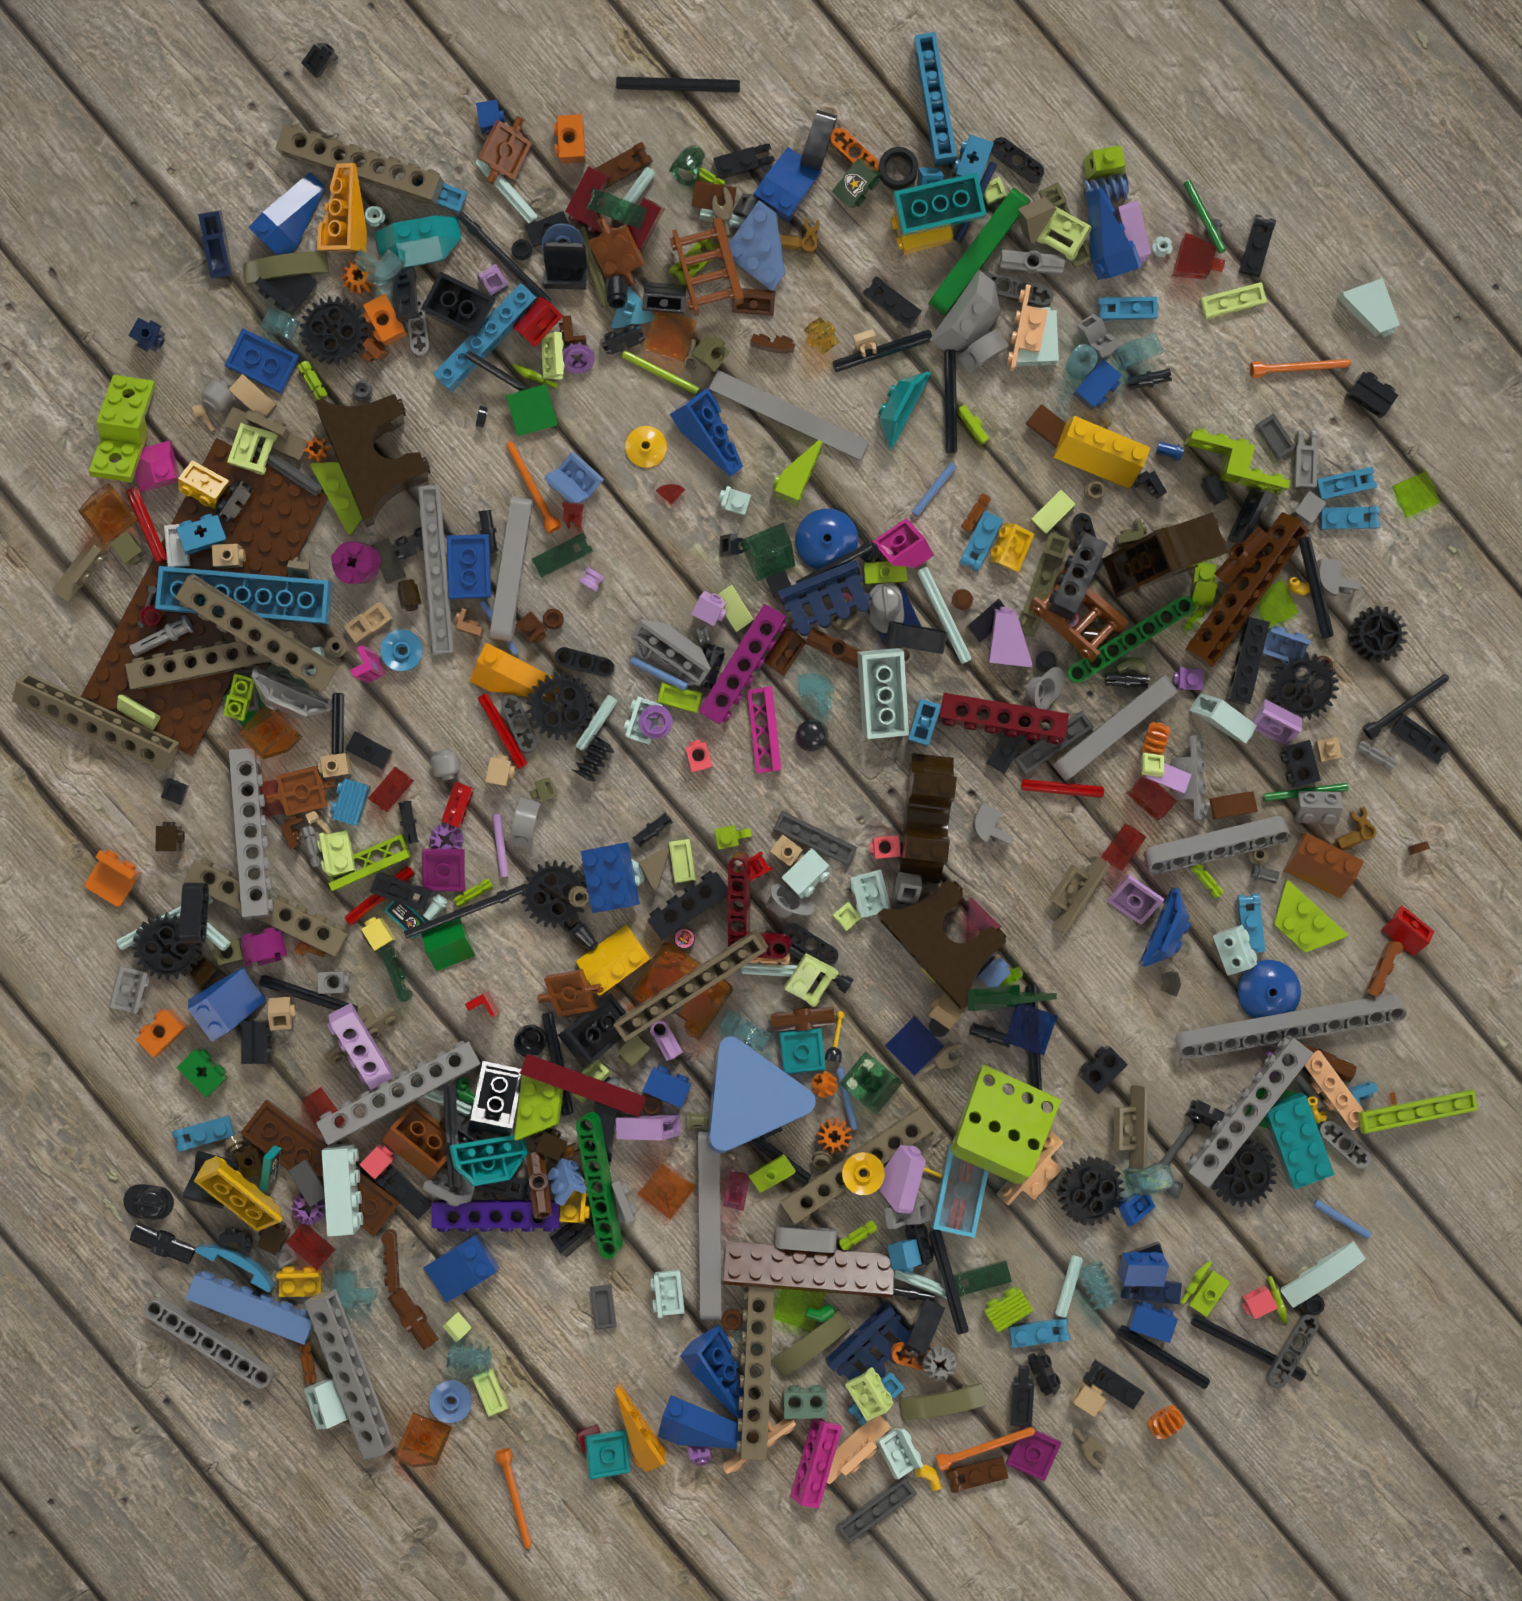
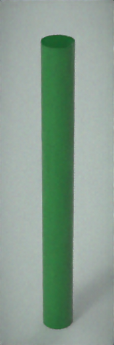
M1187 180L1183 185L1218 253L1222 254L1226 251V247L1192 181Z
M1348 783L1271 792L1264 793L1263 799L1264 802L1298 798L1299 791L1344 792L1348 791L1349 787Z

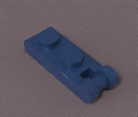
M1166 1280L1164 1287L1138 1286L1137 1292L1132 1291V1286H1124V1290H1121V1298L1180 1305L1182 1283Z

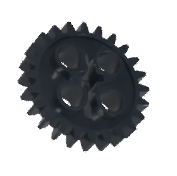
M328 296L326 303L320 298L319 306L313 302L314 309H306L309 315L302 316L306 322L299 324L304 329L299 335L306 337L301 343L308 345L305 350L308 353L312 352V358L315 359L319 356L318 361L320 363H323L326 359L328 365H331L334 360L337 366H339L341 359L346 364L348 363L347 357L350 356L352 359H355L353 354L355 351L361 354V350L358 347L359 345L363 346L362 338H368V335L363 332L368 329V326L362 324L366 319L365 317H359L362 311L360 309L355 311L356 305L354 303L349 306L348 299L341 303L339 296L333 302L332 298ZM340 312L341 316L338 320H331L333 313ZM323 316H326L331 325L336 329L337 333L345 342V346H342L340 344V342L332 333L330 328L323 321ZM317 325H324V329L322 332H314V329ZM353 329L351 337H344L345 330ZM335 341L336 347L333 350H327V344Z
M1297 652L1296 659L1288 655L1289 662L1287 663L1281 660L1282 667H1274L1278 673L1270 675L1275 680L1269 682V686L1274 688L1269 691L1270 695H1276L1271 699L1272 702H1279L1278 706L1284 707L1285 710L1295 715L1297 714L1302 719L1304 715H1307L1308 719L1311 720V714L1313 713L1319 717V710L1326 713L1325 706H1333L1330 698L1337 699L1333 691L1339 690L1338 686L1333 685L1339 682L1337 677H1332L1336 674L1335 669L1329 670L1332 666L1329 662L1324 665L1325 658L1322 657L1317 660V654L1315 653L1309 658L1308 652H1305L1304 657H1301ZM1299 668L1307 669L1306 674L1303 676H1297L1296 671ZM1312 671H1315L1316 673L1310 677ZM1316 680H1324V684L1321 687L1313 686ZM1307 684L1308 688L1301 689L1299 685ZM1287 685L1294 686V690L1291 693L1283 692ZM1306 696L1312 698L1309 704H1301L1302 698Z
M553 672L552 679L545 675V682L538 679L537 681L540 686H532L535 693H528L527 695L532 698V701L526 702L527 705L531 706V709H528L526 713H532L533 715L528 720L536 721L533 728L541 727L539 732L541 735L547 731V738L549 739L555 734V740H559L560 735L563 736L564 740H567L569 733L572 737H576L575 730L582 733L583 731L580 726H589L585 720L586 718H593L588 714V711L594 710V708L589 707V704L594 702V700L587 697L592 692L584 691L587 684L580 686L581 679L577 678L573 681V674L565 678V672L561 673L560 678H558L556 672ZM557 687L560 691V702L565 704V707L562 708L564 725L561 724L560 710L555 709V705H558L555 691ZM567 688H571L574 692V696L570 700H566L563 696V692ZM547 691L553 694V700L548 704L542 699L543 694ZM570 709L577 711V718L573 721L567 718V712ZM551 712L557 716L554 724H548L546 721V716Z
M554 860L553 866L548 861H545V868L538 864L539 871L536 872L531 869L530 871L533 876L525 877L529 883L522 884V887L527 889L526 892L520 894L526 896V899L521 903L528 904L524 911H532L533 913L529 918L538 917L536 923L539 924L543 920L544 927L552 923V927L555 929L557 923H560V926L563 928L565 927V921L570 925L573 924L571 918L579 919L577 912L584 913L585 910L582 907L568 905L559 898L553 900L551 898L552 894L541 889L539 884H543L552 891L558 889V894L568 899V896L564 893L565 886H582L586 889L587 885H582L581 883L586 878H578L580 870L573 872L574 865L566 868L565 861L562 862L561 866H558L557 860ZM549 874H554L557 878L554 886H550L546 882V877ZM538 892H543L546 896V901L543 904H539L535 900ZM577 893L575 899L578 900L581 894ZM556 903H561L564 906V912L561 915L553 911V906Z
M166 912L164 918L157 913L156 920L150 916L148 923L142 922L141 927L143 929L137 928L136 933L139 936H134L133 941L136 944H133L132 949L138 950L134 953L133 957H140L137 965H145L142 970L143 972L150 969V976L158 973L159 980L162 975H165L167 981H169L171 975L178 979L179 973L186 976V969L193 971V964H198L199 959L196 957H201L202 952L197 949H201L203 944H187L188 949L186 950L178 947L177 944L181 942L179 938L180 920L177 919V913L174 914L173 918L169 917L168 912ZM162 929H170L172 935H164ZM154 943L158 949L151 950L147 947V944ZM168 944L171 945V948H170V947H168L167 949L164 948V945H168ZM170 957L173 963L166 964L163 958Z
M1250 1139L1247 1144L1245 1141L1234 1155L1239 1166L1246 1170L1244 1175L1250 1182L1251 1189H1248L1245 1179L1238 1175L1240 1170L1233 1159L1229 1161L1232 1164L1231 1172L1224 1173L1222 1170L1215 1179V1183L1211 1186L1213 1190L1219 1189L1216 1193L1218 1197L1224 1195L1222 1201L1225 1203L1230 1199L1232 1206H1235L1238 1201L1241 1208H1243L1244 1202L1252 1207V1200L1259 1204L1260 1196L1265 1199L1267 1198L1264 1193L1265 1191L1272 1192L1269 1184H1276L1271 1177L1277 1176V1173L1271 1169L1275 1168L1276 1164L1270 1163L1273 1156H1265L1269 1151L1268 1149L1264 1148L1260 1151L1262 1144L1259 1142L1254 1146V1140ZM1245 1153H1250L1251 1160L1248 1163L1242 1162V1156ZM1255 1172H1260V1180L1253 1182L1252 1175ZM1242 1182V1189L1234 1192V1184Z
M1088 1156L1087 1161L1080 1158V1164L1073 1161L1074 1168L1066 1167L1068 1175L1061 1174V1177L1065 1180L1064 1182H1058V1185L1063 1187L1062 1190L1057 1191L1059 1195L1063 1196L1058 1200V1202L1064 1204L1061 1209L1065 1212L1067 1211L1066 1216L1069 1218L1073 1217V1221L1077 1223L1080 1221L1082 1225H1086L1088 1222L1089 1225L1094 1226L1095 1221L1102 1224V1218L1109 1221L1108 1214L1115 1215L1116 1213L1113 1208H1119L1120 1205L1117 1201L1124 1199L1119 1195L1120 1192L1125 1191L1124 1188L1119 1187L1124 1182L1118 1178L1121 1173L1114 1171L1116 1168L1114 1165H1109L1107 1160L1104 1159L1102 1161L1099 1157H1096L1094 1160V1158ZM1090 1173L1089 1179L1085 1181L1086 1174ZM1107 1182L1106 1188L1102 1191V1185ZM1080 1192L1079 1198L1075 1200L1076 1193ZM1097 1201V1206L1092 1209V1204Z

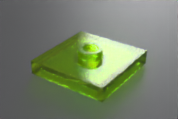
M782 1289L773 1319L811 1332L815 1327L816 1321L805 1317L808 1307L816 1310L821 1309L826 1292Z

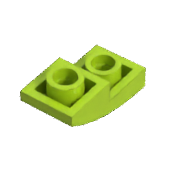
M237 672L234 674L230 694L227 695L224 716L242 721L245 720L255 688L251 676Z

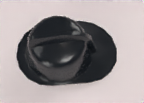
M138 1184L130 1187L125 1192L123 1203L126 1211L131 1216L157 1220L163 1219L170 1214L174 1206V1198L171 1192L164 1187Z

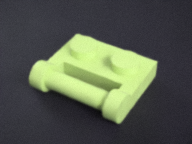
M1055 206L1057 210L1041 232L1037 242L1049 245L1073 261L1092 227ZM1052 230L1067 238L1073 244L1071 247H1068L1049 236L1050 231Z
M240 423L227 461L228 464L265 475L267 469L265 465L273 442H276L278 435ZM260 437L265 438L257 464L252 463Z
M805 953L785 984L784 990L807 1001L811 1006L817 1007L820 1003V997L831 980L837 977L838 971ZM819 973H825L814 993H809L808 990Z

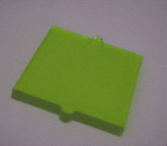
M1427 471L1392 486L1398 499L1397 504H1400L1405 517L1440 503L1434 489L1436 486L1432 484Z
M1284 580L1271 585L1256 605L1263 620L1270 622L1269 627L1280 621L1283 623L1287 618L1299 613Z

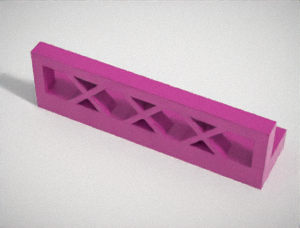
M364 645L357 647L363 664L350 669L353 678L370 683L387 675L376 651Z
M772 686L749 689L747 694L756 773L781 771ZM764 693L765 702L760 708L753 703L752 694ZM765 705H766V713L762 710V708H763ZM753 706H754L756 709H758V711H757L755 714H754ZM759 712L767 717V723L763 728L755 724V717ZM767 726H768L769 734L764 731V729H765ZM756 728H758V729L760 730V732L757 734V736H756ZM762 732L770 740L765 749L757 744V738ZM769 747L771 749V755L767 752V749ZM758 748L763 751L760 754V756L758 754ZM764 753L772 758L773 767L760 769L759 759Z
M812 1418L790 1495L801 1506L820 1508L843 1427L838 1423L826 1422L822 1418Z

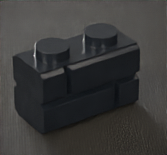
M644 282L642 311L654 310L655 312L684 314L686 285Z
M1363 371L1350 387L1346 396L1378 418H1382L1388 412L1398 394L1395 393V388L1386 383L1383 385L1377 381L1378 377L1375 374Z
M269 1020L241 1021V1064L270 1063V1059H273L274 1048L270 1046V1038H273L274 1030L270 1031Z

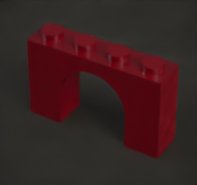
M588 166L565 210L566 213L570 214L569 219L578 224L581 221L588 225L587 229L595 234L602 233L597 220L602 218L599 213V200L611 178L610 176L594 167ZM648 198L642 199L633 218L627 224L641 254L665 208Z

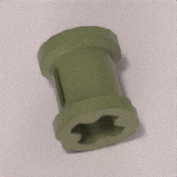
M687 1112V1131H690L691 1128H704V1130H708V1112L704 1114H691V1112Z

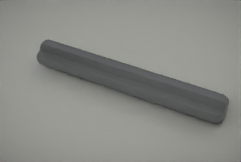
M258 443L254 454L258 458L263 448V445ZM270 451L267 460L268 465L312 495L317 496L321 493L322 486Z

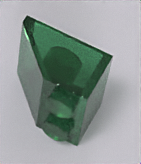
M783 523L749 536L740 543L757 582L796 566L792 542Z
M865 1051L839 1084L877 1115L903 1082Z

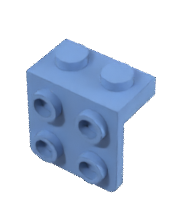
M571 452L558 469L544 477L550 488L557 490L567 503L575 506L589 499L604 481L575 452Z

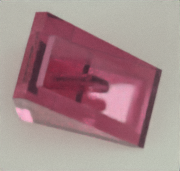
M972 897L967 899V930H985L991 926L995 929L1001 928Z
M730 1170L723 1206L744 1210L750 1182L749 1174Z

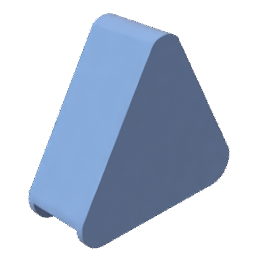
M733 1036L726 1037L717 1046L707 1132V1144L712 1151L725 1153L802 1118L814 1109L815 1096L809 1089L738 1038Z

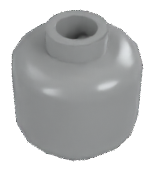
M223 380L210 381L201 393L202 404L212 412L223 411L233 397L232 392L229 390L230 385Z
M450 749L436 751L430 759L434 776L442 777L443 781L455 778L454 774L460 771L457 754Z

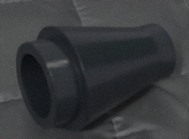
M579 920L568 930L570 938L585 947L589 952L598 945L586 923H582Z

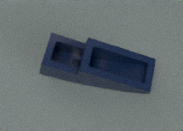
M222 210L198 214L210 277L217 278L232 275Z

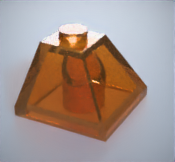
M109 483L93 493L78 510L79 514L103 545L138 521L114 487Z
M266 705L238 732L244 741L263 760L289 752L303 737L276 710H272Z
M663 1160L637 1194L671 1220L696 1188V1185Z
M413 1412L394 1460L414 1468L437 1465L452 1427Z

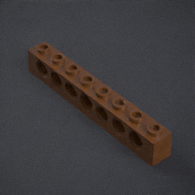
M1282 512L1274 521L1272 527L1267 532L1272 539L1256 555V563L1249 569H1243L1236 576L1207 619L1202 623L1195 636L1189 641L1185 649L1194 659L1213 668L1299 546L1298 540L1305 537L1309 532V529L1300 519Z

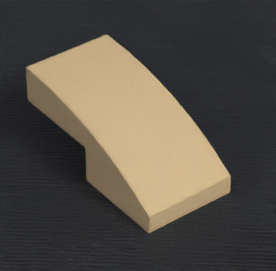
M243 374L229 388L253 412L257 410L268 416L277 406Z
M378 602L366 612L359 614L347 623L344 628L356 644L390 622L393 617L384 604Z

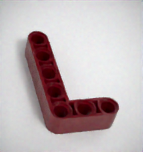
M742 851L736 852L728 863V947L750 933V857ZM736 860L741 861L744 866H743V867L737 866V865L735 864V861H736ZM735 881L742 882L744 887H738ZM735 901L742 902L744 906H737L735 904ZM735 921L742 922L744 926H737L735 924ZM759 932L767 943L768 948L766 952L756 958L783 959L787 956L792 945L789 936L779 933ZM776 944H783L785 949H779Z

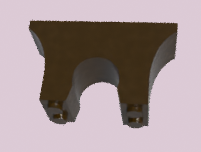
M395 394L358 406L336 405L324 399L315 401L317 413L366 527L374 525L377 514L391 498L404 490L428 481V474L431 473L430 465L426 457L422 458L420 452L407 453L396 459H388L379 455L374 449L376 440L382 434L393 432L404 424L406 409L402 399L397 400Z
M1212 512L1180 524L1158 529L1102 558L1115 596L1118 598L1154 583L1199 567L1198 564L1228 553L1226 549V542L1219 530V523Z
M911 754L899 872L921 875L922 881L940 883L944 864L948 863L950 845L948 826L951 804L955 799L957 777L954 776L953 757Z
M948 879L919 903L902 909L883 908L877 915L878 920L964 1013L968 1010V989H972L975 979L985 965L1006 947L1007 936L1000 928L995 929L991 926L979 932L977 937L970 942L957 943L950 940L943 931V924L946 918L954 913L962 903L963 888L958 882H952Z

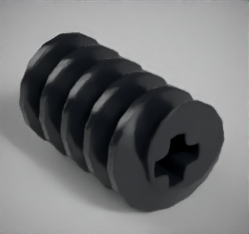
M593 735L597 742H589L592 749H584L588 756L581 755L580 758L583 763L576 762L575 765L579 770L572 769V771L588 781L595 782L596 778L593 774H601L597 767L604 768L606 765L602 760H610L606 753H614L615 751L610 744Z

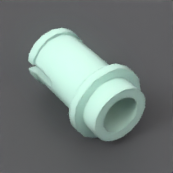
M439 894L436 897L434 896L433 902L423 913V916L429 921L437 918L443 908H447L446 904L448 901Z

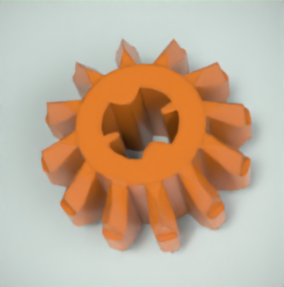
M359 258L356 259V264L349 261L350 268L343 267V271L347 274L341 275L342 280L345 281L344 287H350L349 291L352 294L357 290L358 294L362 295L363 289L370 293L369 286L376 287V283L372 280L378 278L377 274L373 273L375 267L373 265L369 266V261L367 260L362 263ZM361 273L363 275V278L361 280L360 278H358L357 280L356 275L359 274L360 276Z
M1160 722L1150 723L1143 741L1142 754L1163 755L1170 734L1169 726Z
M837 1117L834 1118V1124H831L830 1119L827 1118L828 1126L826 1127L821 1123L819 1126L824 1131L816 1132L817 1136L823 1137L818 1139L817 1142L818 1144L825 1143L822 1147L824 1151L830 1146L831 1154H834L835 1147L841 1153L843 1152L841 1145L846 1148L849 1147L845 1140H852L851 1135H846V1133L851 1131V1128H844L846 1125L845 1120L838 1125ZM832 1131H837L840 1137H836V1140L833 1141L831 1136L828 1135L829 1133L832 1134Z
M1171 1405L1155 1412L1147 1424L1152 1434L1159 1440L1166 1439L1177 1433L1178 1430L1182 1429L1185 1420L1179 1409L1175 1405Z

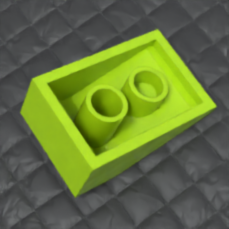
M818 440L784 469L781 476H776L772 489L775 490V497L798 506L821 452L823 441Z

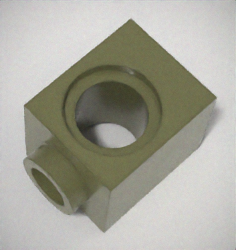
M706 334L691 355L704 367L715 372L730 351L724 347L726 343L718 336L713 338Z
M125 531L109 543L122 561L129 566L139 564L144 559L143 556L147 554L133 534Z
M242 938L229 941V947L233 950V955L230 958L214 944L212 954L215 962L218 961V965L244 959L240 945Z
M637 1034L618 1050L620 1054L618 1058L626 1066L630 1064L633 1067L651 1049V1046Z

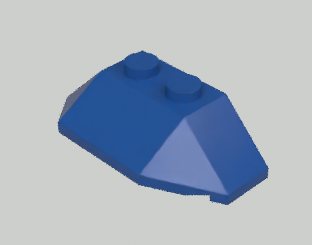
M1171 887L1139 961V965L1147 967L1172 957L1174 953L1179 952L1182 941H1180L1182 934H1186L1190 927V922H1188L1190 916L1179 889Z

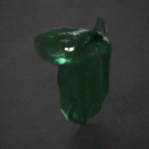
M696 145L685 148L672 163L669 173L672 172L673 177L678 183L684 186H693L695 181L699 179V166H701L705 158V152L700 146ZM679 168L691 171L693 179L690 181L682 179L678 172Z

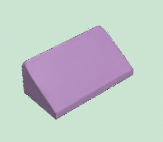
M1164 763L1163 777L1145 775L1144 778L1185 794L1192 774Z

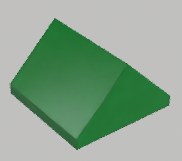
M461 918L421 933L425 952L436 972L476 956Z

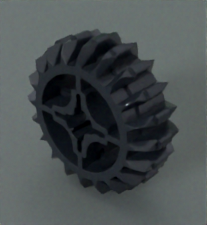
M1375 606L1374 610L1369 607L1366 609V612L1361 611L1359 613L1361 618L1355 617L1353 619L1357 625L1350 626L1352 630H1355V633L1349 634V637H1355V641H1352L1351 645H1358L1354 651L1358 653L1362 650L1361 658H1365L1368 655L1369 662L1376 659V662L1380 663L1383 659L1389 661L1390 656L1393 658L1397 657L1396 650L1402 651L1403 647L1400 644L1407 642L1402 636L1407 635L1408 632L1401 629L1406 624H1399L1398 621L1402 617L1398 616L1395 618V610L1388 614V607H1383L1382 611L1380 606ZM1374 618L1371 630L1363 631L1367 621ZM1382 619L1386 620L1391 625L1392 630H1389L1384 626V621H1382ZM1379 630V632L1386 635L1378 638V636L1370 634ZM1393 637L1391 645L1383 651L1386 638ZM1364 639L1371 640L1375 650L1370 648Z

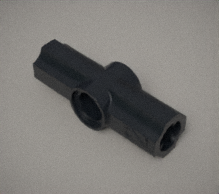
M141 1223L135 1225L130 1235V1241L149 1248L153 1254L161 1257H170L187 1265L190 1264L195 1254V1246L176 1239V1236L164 1230L157 1231Z

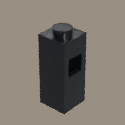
M929 1299L921 1302L902 1346L903 1349L907 1350L906 1353L908 1355L918 1358V1356L922 1357L927 1353L944 1313V1307Z

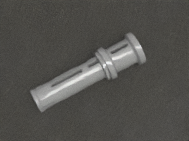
M183 615L182 619L172 624L167 623L164 629L131 644L130 649L133 655L138 657L169 640L176 641L179 636L187 632H194V627L188 616Z

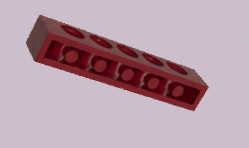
M943 693L939 722H943L945 726L954 727L955 724L962 725L967 730L980 728L985 729V732L996 734L997 731L1004 732L1009 737L1022 735L1032 741L1045 739L1050 744L1064 743L1069 713L950 693ZM963 708L968 714L960 717L956 714V711ZM980 712H985L988 715V718L986 720H980L978 719L977 714ZM1002 715L1007 716L1009 722L1002 724L998 721V717ZM1027 719L1030 725L1022 727L1019 725V721ZM1046 722L1050 724L1051 729L1044 731L1040 728V724Z

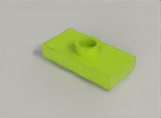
M965 404L961 406L957 414L978 444L982 446L989 440V437L982 429V421L977 415L973 416Z
M889 561L864 563L865 585L907 582L906 566H894Z
M662 682L657 703L698 714L703 693L690 689L683 691L673 685Z
M785 1154L751 1172L749 1178L761 1193L795 1174L796 1170Z
M1211 1270L1188 1305L1208 1317L1231 1282L1214 1270Z

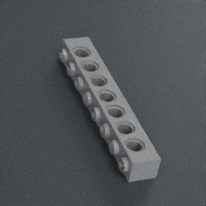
M254 747L229 750L242 918L247 920L271 917L270 911H274L273 899H269L268 890H272L271 878H267V870L270 869V859L265 855V849L269 845L268 837L264 836L263 828H267L266 815H262V807H265L264 794L260 793V786H263V775L259 774L258 766H262L261 754L257 753ZM244 767H252V772L249 775H242ZM252 787L254 789L251 796H244L243 791L245 788ZM248 808H255V814L252 817L245 816V811ZM249 829H257L255 837H247L246 834ZM252 849L259 851L255 859L248 858V853ZM253 870L260 871V877L256 880L250 879V873ZM255 891L262 892V897L258 901H253L251 898Z
M1288 1035L1287 1038L1284 1037L1277 1045V1051L1266 1058L1263 1069L1253 1075L1251 1078L1252 1083L1249 1087L1242 1089L1238 1095V1101L1227 1108L1224 1119L1218 1121L1213 1126V1133L1210 1137L1203 1139L1199 1145V1151L1195 1155H1191L1186 1161L1187 1166L1185 1169L1208 1188L1314 1054L1292 1036ZM1290 1054L1291 1061L1283 1065L1282 1058ZM1273 1071H1277V1079L1275 1081H1270V1073ZM1264 1088V1096L1257 1098L1256 1091ZM1246 1105H1251V1112L1244 1115L1243 1108ZM1233 1122L1239 1123L1236 1131H1230V1125ZM1219 1139L1226 1140L1225 1146L1222 1148H1217L1216 1146ZM1211 1155L1213 1157L1212 1162L1209 1165H1204V1158Z
M460 1041L452 1046L453 1050L446 1053L444 1050L434 1055L435 1060L429 1063L425 1060L414 1066L416 1070L410 1073L404 1071L396 1076L397 1080L391 1083L385 1081L377 1086L378 1090L371 1094L369 1091L362 1093L358 1096L359 1100L351 1104L348 1101L340 1105L339 1111L333 1114L329 1111L319 1117L320 1121L316 1122L327 1145L331 1146L442 1087L444 1084L481 1066L470 1042ZM453 1056L461 1058V1064L458 1067L450 1065V1059ZM434 1066L442 1068V1074L439 1077H432L431 1069ZM415 1076H421L423 1084L417 1088L413 1087L412 1079ZM402 1086L404 1094L399 1098L394 1097V1088ZM378 1096H383L385 1099V1104L381 1108H376L374 1105V1100ZM359 1106H363L366 1109V1114L362 1118H357L355 1115V1110ZM340 1116H344L347 1120L346 1126L343 1128L336 1126V1120Z
M334 1289L315 1294L305 1301L306 1309L319 1339L322 1352L327 1360L336 1389L341 1397L351 1429L355 1434L359 1450L364 1459L385 1455L395 1444L337 1290Z

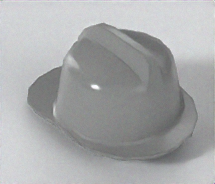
M882 583L875 586L870 592L872 600L869 601L871 621L878 631L887 633L889 621L901 623L904 621L902 595L900 590L890 583Z
M1053 667L1043 676L1032 678L1027 685V691L1024 693L1023 698L1034 704L1037 708L1046 710L1064 688L1065 675L1063 670L1059 667Z
M774 884L771 887V896L766 903V908L773 911L777 916L781 918H787L793 914L808 916L814 912V904L809 897L804 896L801 899L791 888L780 884Z

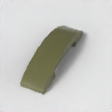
M1058 182L1039 191L1040 198H1048L1054 206L1071 215L1066 204L1067 200ZM1055 232L1059 242L1071 247L1072 241ZM1086 240L1080 247L1076 258L1073 261L1070 260L1074 268L1091 261V251Z
M326 251L281 254L243 263L246 285L255 284L259 277L264 280L304 274L312 276L329 273Z
M1050 532L1035 572L1023 613L1037 617L1029 606L1036 596L1043 600L1052 591L1070 542L1069 538Z
M836 1310L832 1318L821 1323L789 1348L786 1347L774 1356L771 1362L781 1376L784 1377L826 1349L851 1326L840 1311Z
M982 1383L924 1396L918 1394L899 1398L903 1420L944 1416L986 1405Z

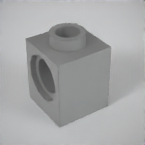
M1308 491L1303 495L1290 515L1300 519L1306 526H1309L1319 515L1326 502Z
M347 971L317 972L318 994L345 993L347 988H350V976L347 975ZM332 976L337 977L339 980L337 988L330 985V978Z

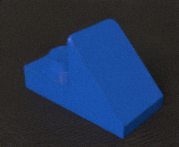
M1146 1188L1118 1202L1120 1205L1118 1209L1128 1227L1135 1225L1156 1207Z

